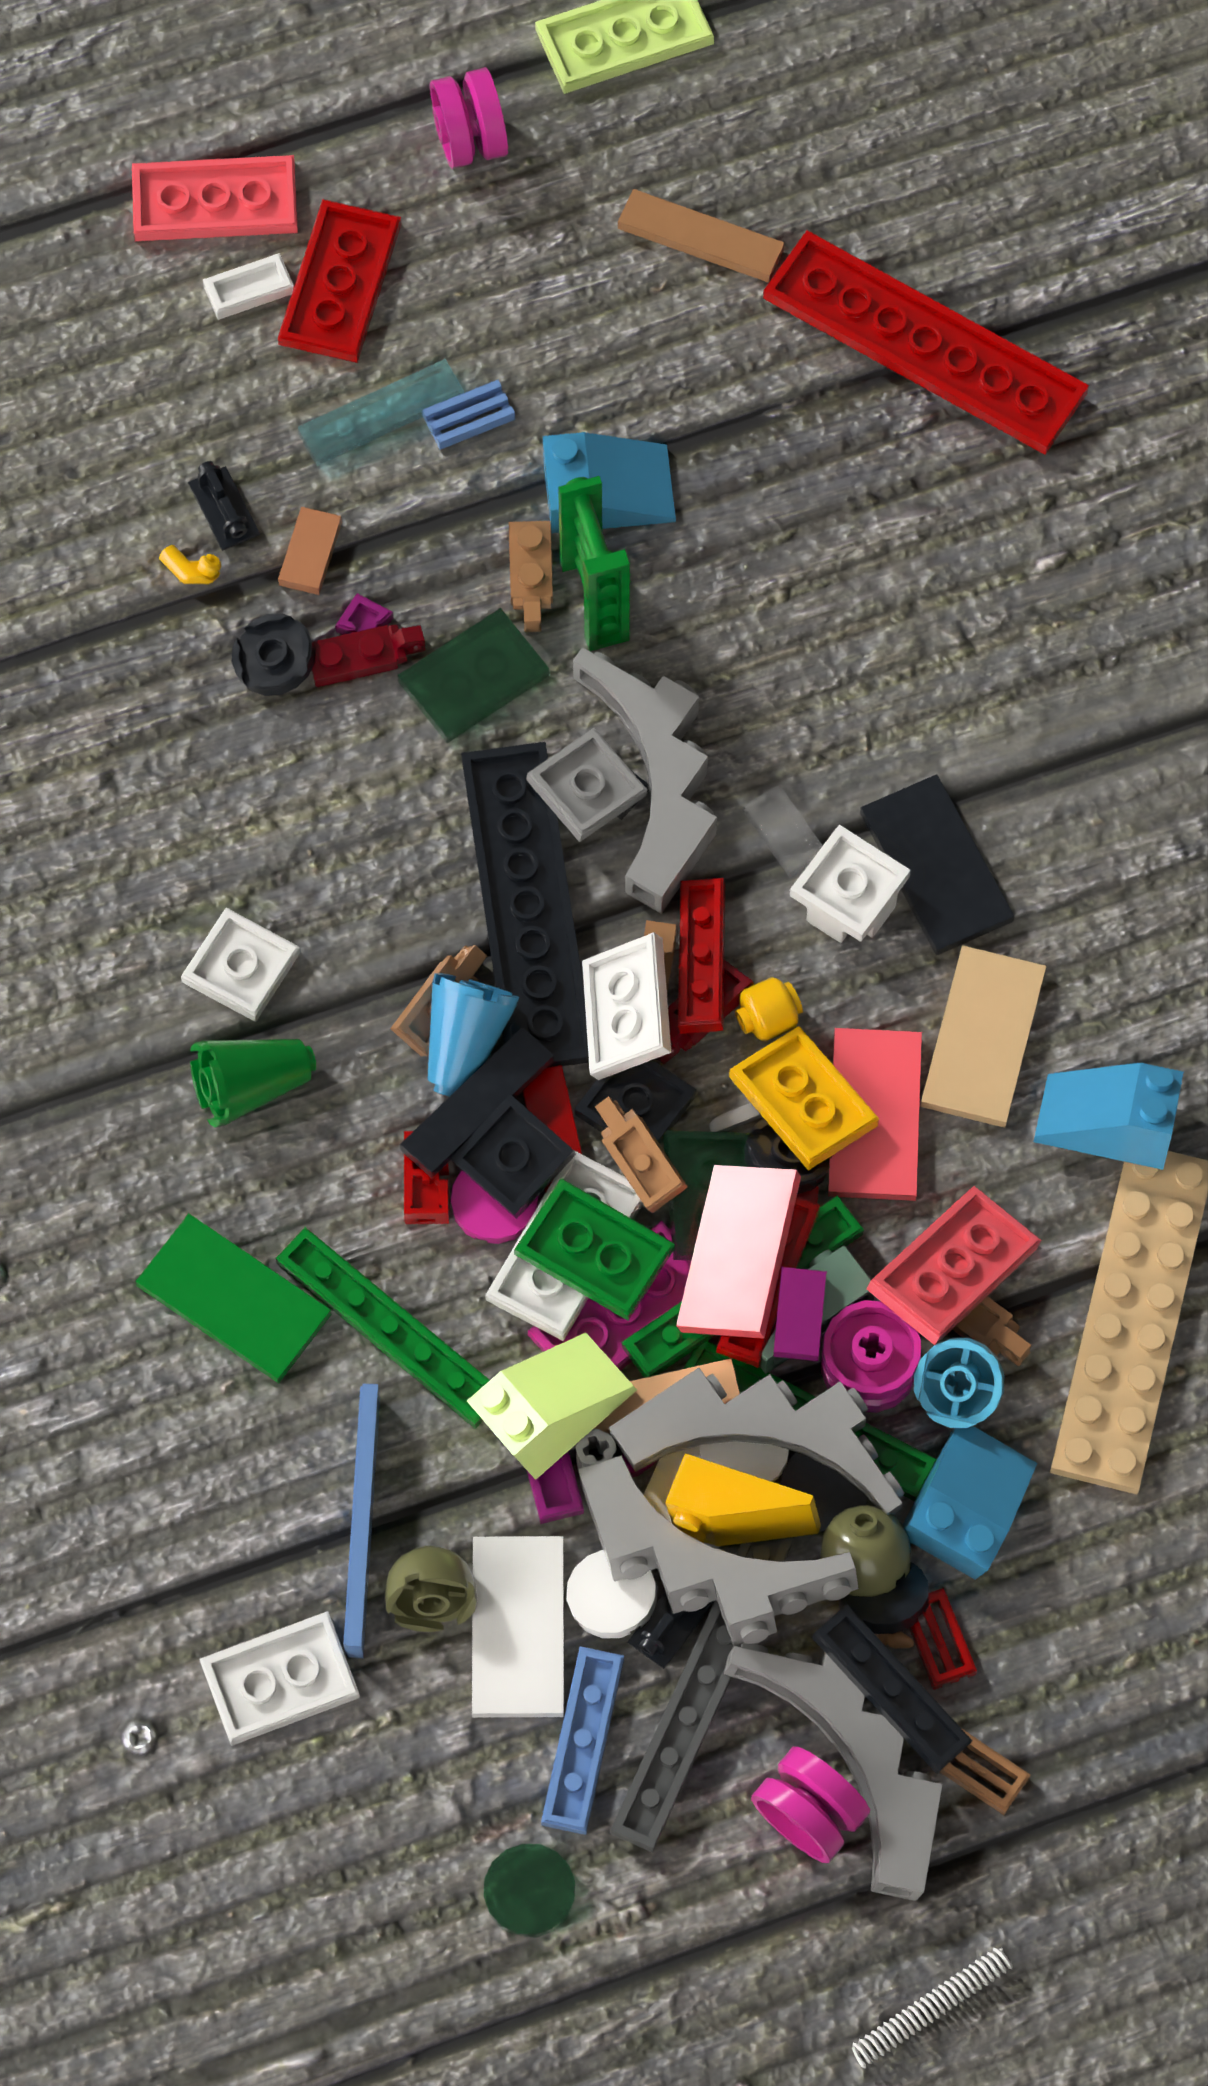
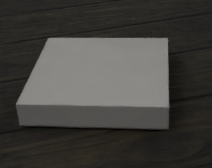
M592 728L528 772L526 778L529 784L579 842L643 799L647 794L646 787L595 728Z

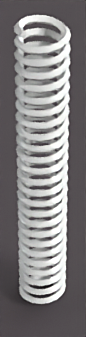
M993 1948L992 1953L987 1952L986 1957L981 1956L980 1961L975 1960L974 1965L969 1964L968 1969L963 1968L962 1973L957 1972L956 1977L950 1978V1982L945 1981L944 1986L938 1985V1990L932 1989V1994L926 1993L925 1998L920 1997L919 2002L914 2001L913 2006L908 2005L907 2010H902L901 2014L895 2015V2019L890 2018L889 2023L884 2022L883 2027L878 2026L877 2031L871 2030L870 2035L865 2034L864 2039L859 2038L858 2043H853L852 2049L861 2067L866 2069V2064L858 2050L862 2053L868 2064H872V2059L867 2054L864 2046L875 2060L879 2058L870 2041L876 2047L879 2054L884 2056L885 2052L879 2045L876 2037L880 2040L886 2051H891L882 2033L887 2037L892 2047L896 2048L897 2043L889 2030L894 2034L897 2041L903 2044V2039L897 2032L894 2024L900 2030L903 2037L909 2040V2035L903 2028L900 2020L905 2024L911 2035H915V2030L910 2025L907 2017L912 2021L915 2028L921 2031V2026L912 2012L915 2013L924 2027H927V2022L921 2015L919 2008L929 2022L933 2023L934 2021L925 2004L930 2008L934 2017L939 2019L940 2015L931 2000L936 2004L941 2014L945 2015L946 2010L939 2002L937 1996H939L948 2010H952V2006L945 1998L943 1991L949 1997L952 2004L958 2006V2002L952 1995L949 1987L954 1991L958 2000L964 2002V1998L955 1983L960 1987L965 1997L970 1998V1993L963 1985L961 1979L966 1983L969 1990L976 1994V1989L969 1981L967 1974L973 1980L976 1987L982 1990V1985L976 1978L973 1970L977 1973L982 1983L988 1986V1980L981 1972L979 1966L984 1970L988 1979L994 1982L995 1978L985 1962L990 1966L996 1977L1000 1978L1001 1974L993 1964L992 1959L996 1962L1001 1972L1006 1974L1007 1970L997 1954L1000 1955L1005 1965L1012 1969L1013 1965L1005 1955L1003 1948Z

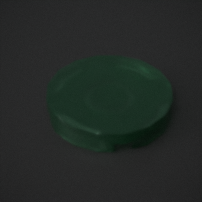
M520 1844L506 1849L492 1861L484 1878V1901L490 1917L502 1930L518 1936L537 1938L554 1932L567 1920L575 1902V1880L569 1864L558 1852L541 1844Z

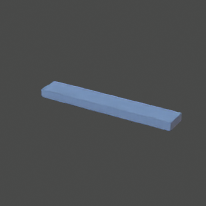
M363 1384V1386H360L343 1642L345 1655L348 1658H364L380 1410L378 1384Z

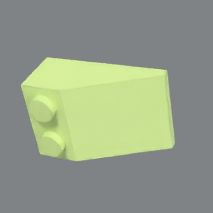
M584 1333L500 1371L468 1399L467 1402L536 1480L634 1394L637 1389L590 1336Z

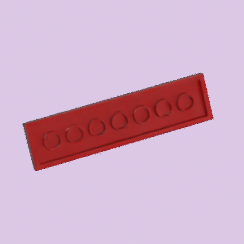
M806 230L763 290V299L1044 455L1049 451L1088 394V384Z

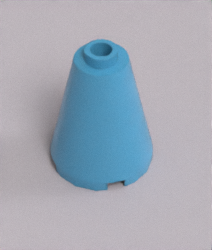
M435 973L432 982L427 1080L435 1084L434 1092L450 1097L487 1061L514 1012L519 997L512 996V993L478 981L469 979V981L460 980V983L455 982L456 976Z

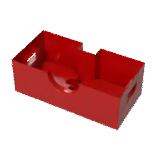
M404 1131V1140L413 1131ZM404 1154L405 1225L449 1224L448 1179H440V1175H449V1162L431 1178Z

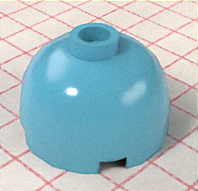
M949 1338L934 1345L920 1359L914 1373V1393L922 1407L927 1411L926 1414L933 1421L949 1428H969L984 1421L998 1407L1004 1393V1371L998 1357L985 1344L971 1338Z

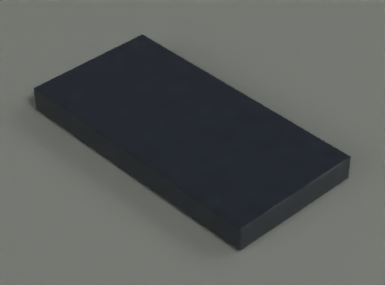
M937 774L860 807V815L879 850L911 870L910 877L901 888V891L936 956L1014 921L1013 912Z

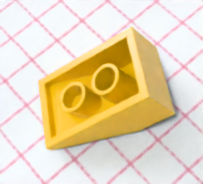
M686 1453L665 1502L672 1524L702 1543L714 1546L818 1534L821 1527L813 1495Z

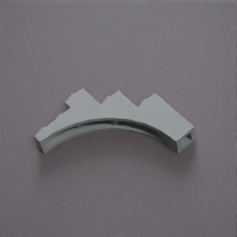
M582 647L573 659V679L599 696L621 719L639 749L648 774L651 795L650 818L641 848L625 875V893L662 914L680 888L681 881H685L716 836L717 817L713 811L700 801H689L708 772V756L705 755L703 749L692 741H681L699 715V696L685 682L680 680L674 682L665 676H662L655 688H652L650 683L637 673L628 674L616 667L608 656L600 652L593 654Z
M697 1368L609 1427L610 1434L635 1472L666 1455L703 1444L733 1441L771 1444L804 1454L837 1471L862 1491L874 1506L881 1508L887 1515L892 1514L894 1516L902 1510V1502L899 1497L904 1495L901 1486L890 1472L883 1475L873 1460L879 1456L864 1434L857 1438L854 1434L865 1426L866 1418L863 1413L868 1408L858 1392L853 1387L847 1391L841 1381L795 1411L792 1406L797 1404V1400L783 1380L776 1384L770 1374L724 1404L722 1399L727 1394L713 1373L706 1377L701 1369Z
M622 1456L578 1469L583 1492L613 1580L618 1581L624 1578L636 1579L645 1575L649 1570L658 1568L673 1614L681 1611H697L705 1607L709 1602L717 1600L733 1646L742 1643H759L766 1639L768 1635L777 1633L774 1618L776 1615L782 1613L786 1615L795 1614L802 1611L807 1605L823 1600H839L847 1596L851 1591L859 1589L856 1568L850 1552L817 1560L786 1562L752 1559L734 1555L710 1547L680 1531L657 1512L635 1485Z
M743 1643L741 1647L734 1646L727 1656L724 1674L759 1685L790 1702L814 1722L841 1753L858 1784L861 1796L870 1808L868 1818L873 1849L871 1891L916 1901L925 1890L943 1784L930 1782L931 1777L921 1772L906 1771L904 1775H898L904 1738L877 1708H870L868 1712L862 1711L865 1695L825 1652L820 1657L819 1663L814 1664L811 1657L803 1654L787 1653L785 1657L769 1654L766 1647L758 1644Z

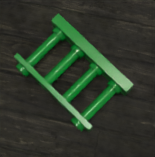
M600 476L589 479L586 477L574 478L565 485L558 487L560 566L562 572L578 569L584 587V638L588 650L594 651L629 641L630 563L625 549L617 552L608 551L602 533V481Z

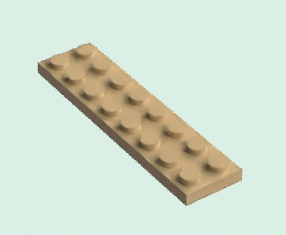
M1168 1151L1163 1170L1124 1162L1050 1473L1138 1495L1207 1199L1208 1160Z

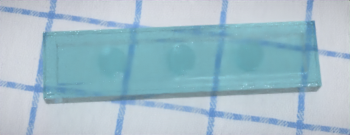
M444 359L298 426V434L316 466H319L422 418L423 409L463 394L464 390L448 362Z

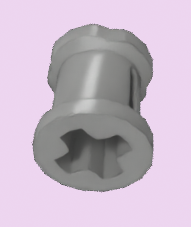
M593 1429L576 1444L577 1468L581 1469L616 1458V1443L611 1434L600 1429ZM596 1449L599 1454H603V1459L596 1461L593 1455H589V1451Z

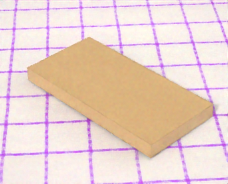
M962 945L920 1107L1003 1128L1006 1127L1046 971L1045 965Z

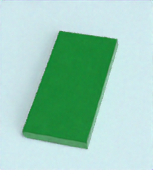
M189 1213L135 1281L138 1288L278 1384L332 1315L328 1307Z

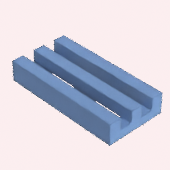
M495 380L423 409V418L439 450L515 420V411L509 405L508 398L503 393L499 380ZM498 407H500L501 409L500 411L495 412L491 415H488L486 417H483L481 419H478L476 421H473L471 423H468L446 433H441V430L446 429L461 422L466 423L468 421L476 419L478 415H481Z

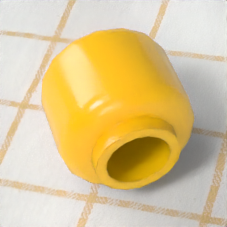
M774 977L744 989L739 998L741 1008L735 1010L736 1019L745 1034L752 1032L761 1041H769L793 1030L798 1024V1015L803 1013L801 1001L792 984L788 981L783 983Z

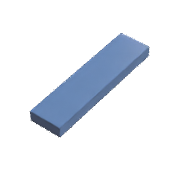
M579 1647L541 1826L587 1834L622 1673L624 1655Z

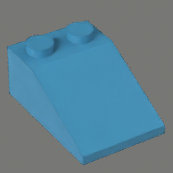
M586 432L542 436L551 534L559 533L558 487L578 477L589 479L600 476L602 529L676 522L666 444Z
M1133 1063L1048 1074L1033 1142L1163 1170L1173 1132L1184 1072L1145 1063Z
M974 1426L969 1428H953L903 1523L910 1543L976 1580L989 1570L1009 1532L1038 1463Z

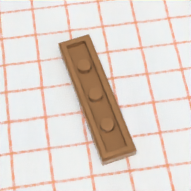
M636 189L632 190L618 220V229L768 283L784 252L785 243Z

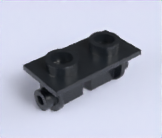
M212 461L202 463L198 467V478L189 481L188 485L221 550H226L259 536L260 532L227 467L220 468V466L214 465Z
M665 1592L657 1602L650 1620L642 1627L639 1626L627 1643L665 1669L715 1601L709 1602L705 1607L697 1611H681L673 1614Z

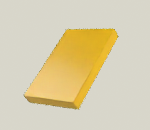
M800 1026L729 1070V1078L808 1171L878 1127V1116Z

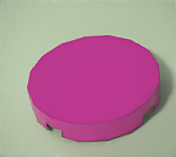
M462 1170L453 1183L451 1193V1208L455 1222L464 1233L474 1239L478 1238L493 1244L508 1242L519 1237L537 1209L539 1201L538 1195L516 1219Z

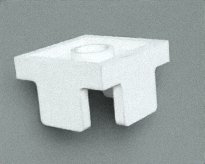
M838 825L791 887L790 897L806 906V920L836 941L842 943L848 933L861 942L866 935L873 938L895 909L898 892L909 879L911 870L846 828Z

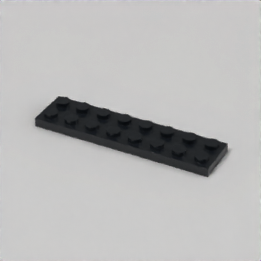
M546 742L461 753L495 987L511 992L512 996L519 997L517 1006L502 1032L504 1044L523 1027L554 1055V1061L547 1068L589 1063L584 985L558 818L526 780L528 772L548 759Z

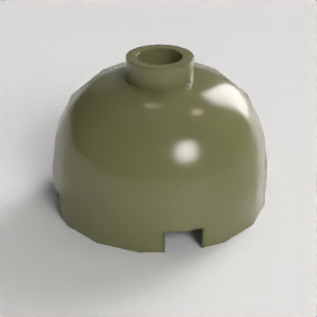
M860 1505L848 1508L836 1515L823 1533L821 1559L849 1552L856 1568L859 1589L851 1591L850 1595L872 1597L887 1593L896 1587V1581L904 1573L906 1578L910 1572L911 1545L906 1530L892 1514L887 1515L877 1506Z
M423 1546L402 1555L393 1564L388 1574L385 1591L386 1610L388 1615L390 1612L395 1615V1623L414 1631L444 1630V1625L441 1622L452 1621L456 1618L457 1625L464 1623L475 1612L477 1604L476 1585L470 1567L458 1554L441 1547Z

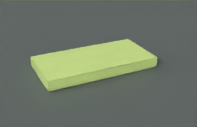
M600 0L535 22V30L564 94L714 44V35L698 0Z

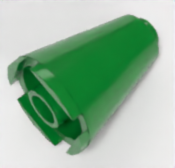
M300 1039L208 1040L194 1043L190 1050L198 1051V1059L190 1061L196 1096L201 1109L210 1107L214 1117L207 1119V1121L214 1128L225 1126L311 1080V1072L316 1070V1059L312 1048L309 1045L305 1046Z

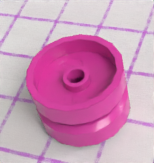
M486 67L466 72L463 80L464 97L459 84L451 76L431 80L430 82L434 122L445 157L451 169L472 164L475 157L474 139L480 154L486 160L504 157L508 154V141L501 105L494 81Z
M864 1300L846 1306L832 1318L824 1334L821 1374L827 1390L841 1381L847 1391L853 1387L858 1392L868 1408L865 1412L878 1413L895 1407L910 1394L914 1385V1373L921 1357L919 1333L881 1301ZM867 1355H872V1356H874V1357H876V1358H869V1357H866V1356H867Z
M792 1747L778 1764V1772L782 1780L766 1778L752 1794L751 1801L766 1821L794 1846L822 1863H830L844 1846V1839L840 1830L855 1832L870 1815V1808L859 1792L826 1762L801 1747Z

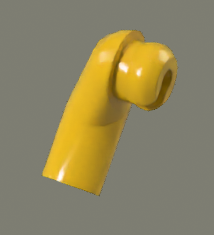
M170 545L159 556V560L183 584H210L220 575L221 561L213 554L201 556L197 561H189L175 545Z

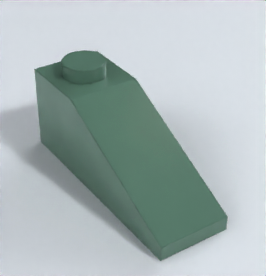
M842 1246L833 1253L831 1250H826L810 1262L808 1270L827 1271L821 1326L822 1337L832 1318L846 1306L864 1300L874 1301V1295L866 1290L871 1281L845 1246ZM776 1328L761 1356L760 1368L765 1374L789 1359L773 1357Z

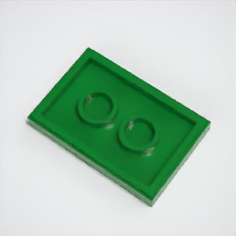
M561 1178L515 1247L514 1255L628 1321L674 1251L675 1244Z

